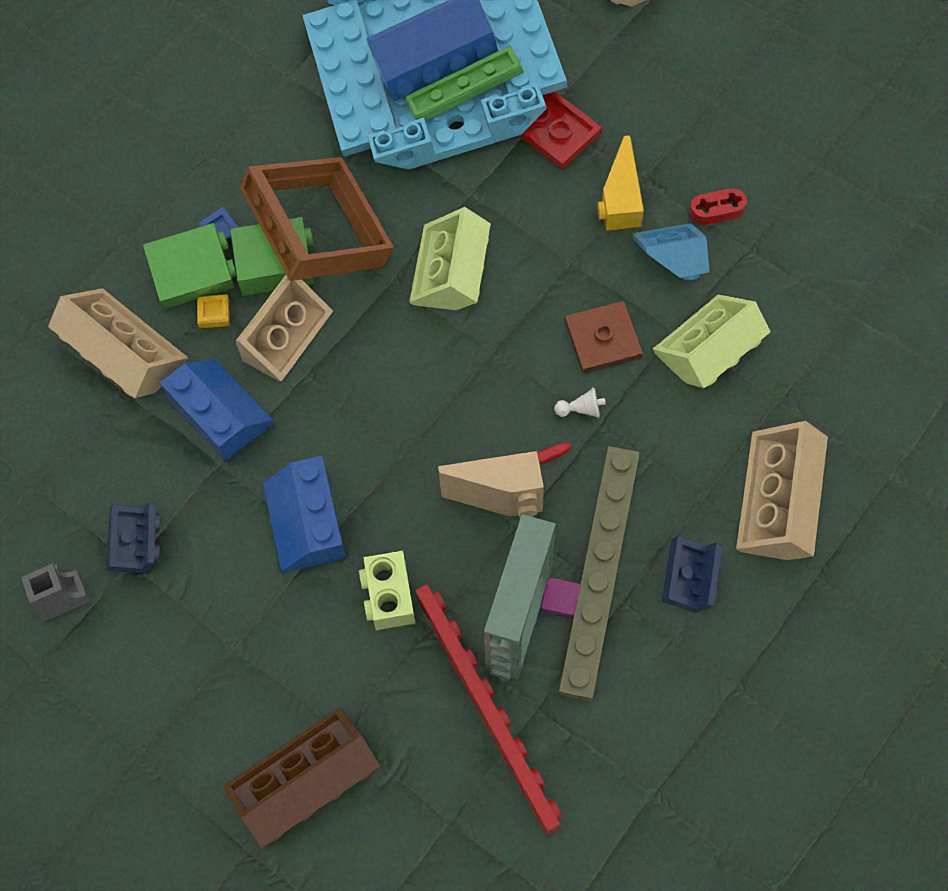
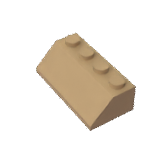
M103 288L60 296L48 326L62 341L70 344L84 359L89 360L99 368L104 376L111 378L123 388L126 394L134 398L157 392L161 388L160 382L188 360L185 354Z
M802 421L752 432L736 550L739 552L783 560L814 557L828 436L808 422Z

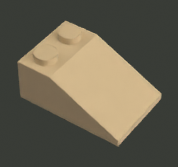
M537 451L438 466L441 496L443 498L510 517L518 516L521 518L522 514L533 517L537 512H542L544 486Z

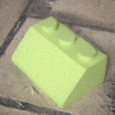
M466 207L425 224L409 303L417 306L459 310L477 303L491 224Z
M718 294L652 350L685 383L705 388L712 385L717 380V377L727 368L736 365L739 362V358L746 352L757 347L761 340L771 331L755 301Z

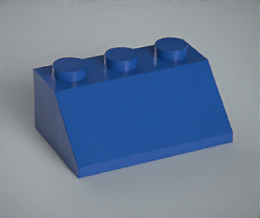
M215 358L184 363L160 382L169 402L225 462L274 424V420Z
M322 456L289 463L263 482L282 573L346 558Z

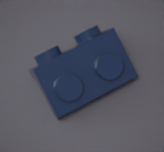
M148 502L145 508L111 505L109 508L108 571L146 574L152 565L157 563L159 544H155V533L159 530L160 514L155 513V502Z
M679 536L671 539L662 602L694 613L713 607L718 596L717 580L718 572L722 566V544L715 542L704 546Z

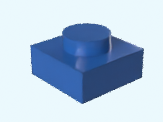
M224 207L199 222L200 227L214 223L218 232L224 231L228 243L232 241L230 229L238 228Z

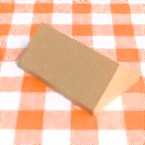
M285 275L236 340L242 361L271 378L282 382L333 310L302 279L290 281L288 276Z

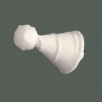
M592 387L590 391L571 401L570 404L564 400L558 401L554 411L560 417H565L570 411H575L579 414L582 413L600 418L599 405H604L606 402L605 398L597 399L596 390Z

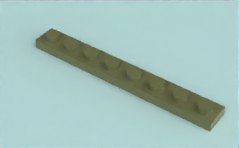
M608 446L559 689V695L590 702L593 700L640 452Z

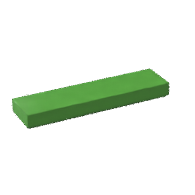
M510 45L405 96V99L415 120L424 118L426 121L524 73Z

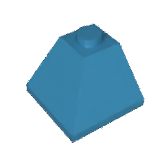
M689 223L633 233L635 242L649 256L679 278L693 280L700 278L701 274L710 272L706 236L693 224Z

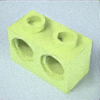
M403 551L363 557L365 569H360L359 574L362 589L368 588L370 600L364 601L367 621L373 620L376 630L415 624ZM386 570L392 573L391 577L384 581L375 578L380 571ZM392 601L397 604L396 609L392 612L380 610V607L385 602Z

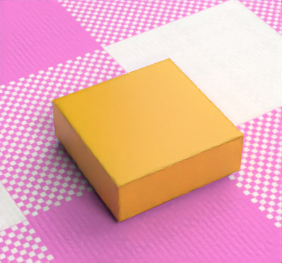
M228 294L197 297L199 329L230 326V299Z

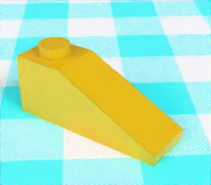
M630 135L624 136L603 189L602 201L597 202L599 220L604 219L606 231L642 226L644 210Z

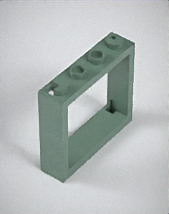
M524 514L521 515L484 630L486 671L491 672L490 675L500 677L501 681H510V678L519 679L544 598L547 580L551 576L556 523Z

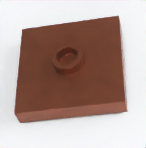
M624 301L565 316V324L583 374L642 359L643 352Z

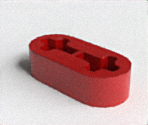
M726 189L701 194L692 200L690 217L692 221L699 225H709L737 219L745 211L747 198L738 189ZM728 201H732L734 204H738L737 207H733L732 204H727ZM704 206L705 210H709L708 213H704L699 207Z

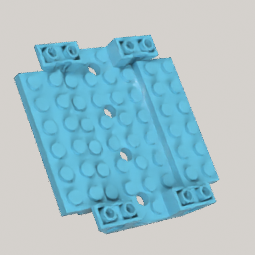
M327 0L333 6L302 15L343 157L371 149L376 163L408 170L521 135L546 110L542 95L568 87L567 79L537 0H480L493 30L498 51L511 45L524 73L426 121L424 118L415 120L405 97L393 102L380 78L366 38L447 0ZM459 121L464 123V125L457 130L449 128V126L454 122Z

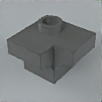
M52 563L21 577L29 603L43 622L90 602L81 575L77 570L61 572L59 566Z

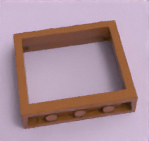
M342 157L248 166L239 188L290 281L384 267L394 246ZM329 185L363 247L308 255L273 191Z

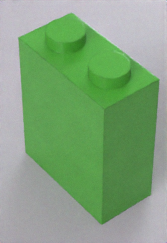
M302 217L289 219L309 255L308 246H314L311 228L305 229ZM257 224L230 229L237 281L242 296L274 291L286 273L261 226ZM313 278L302 279L307 285L314 284Z
M214 223L143 244L159 300L165 309L197 300L199 296H210L236 288L233 278L237 277L236 268L233 260H227L224 250L229 249L224 231L218 232Z

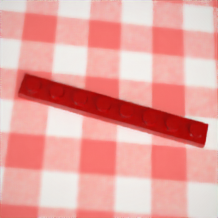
M428 584L417 589L416 596L419 605L546 837L559 831L560 823L558 820L562 818L561 812L553 799L547 801L541 790V788L545 787V784L537 769L533 768L530 770L524 760V757L528 756L523 743L519 737L513 739L507 729V727L511 726L509 718L502 707L496 709L491 697L495 696L488 680L486 678L480 680L474 668L478 667V663L469 648L464 650L461 646L459 639L462 638V634L454 620L448 622L443 611L447 608L438 591L432 593Z

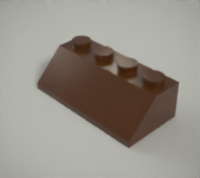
M338 708L223 787L242 821L259 846L263 848L267 844L280 839L286 831L299 822L309 819L316 810L328 802L338 799L345 790L358 781L367 779L380 765L362 735L343 711Z

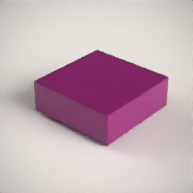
M549 577L541 612L574 619L581 584Z

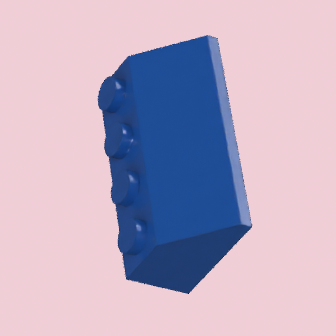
M447 0L366 38L380 78L393 102L498 52L493 30L480 0Z

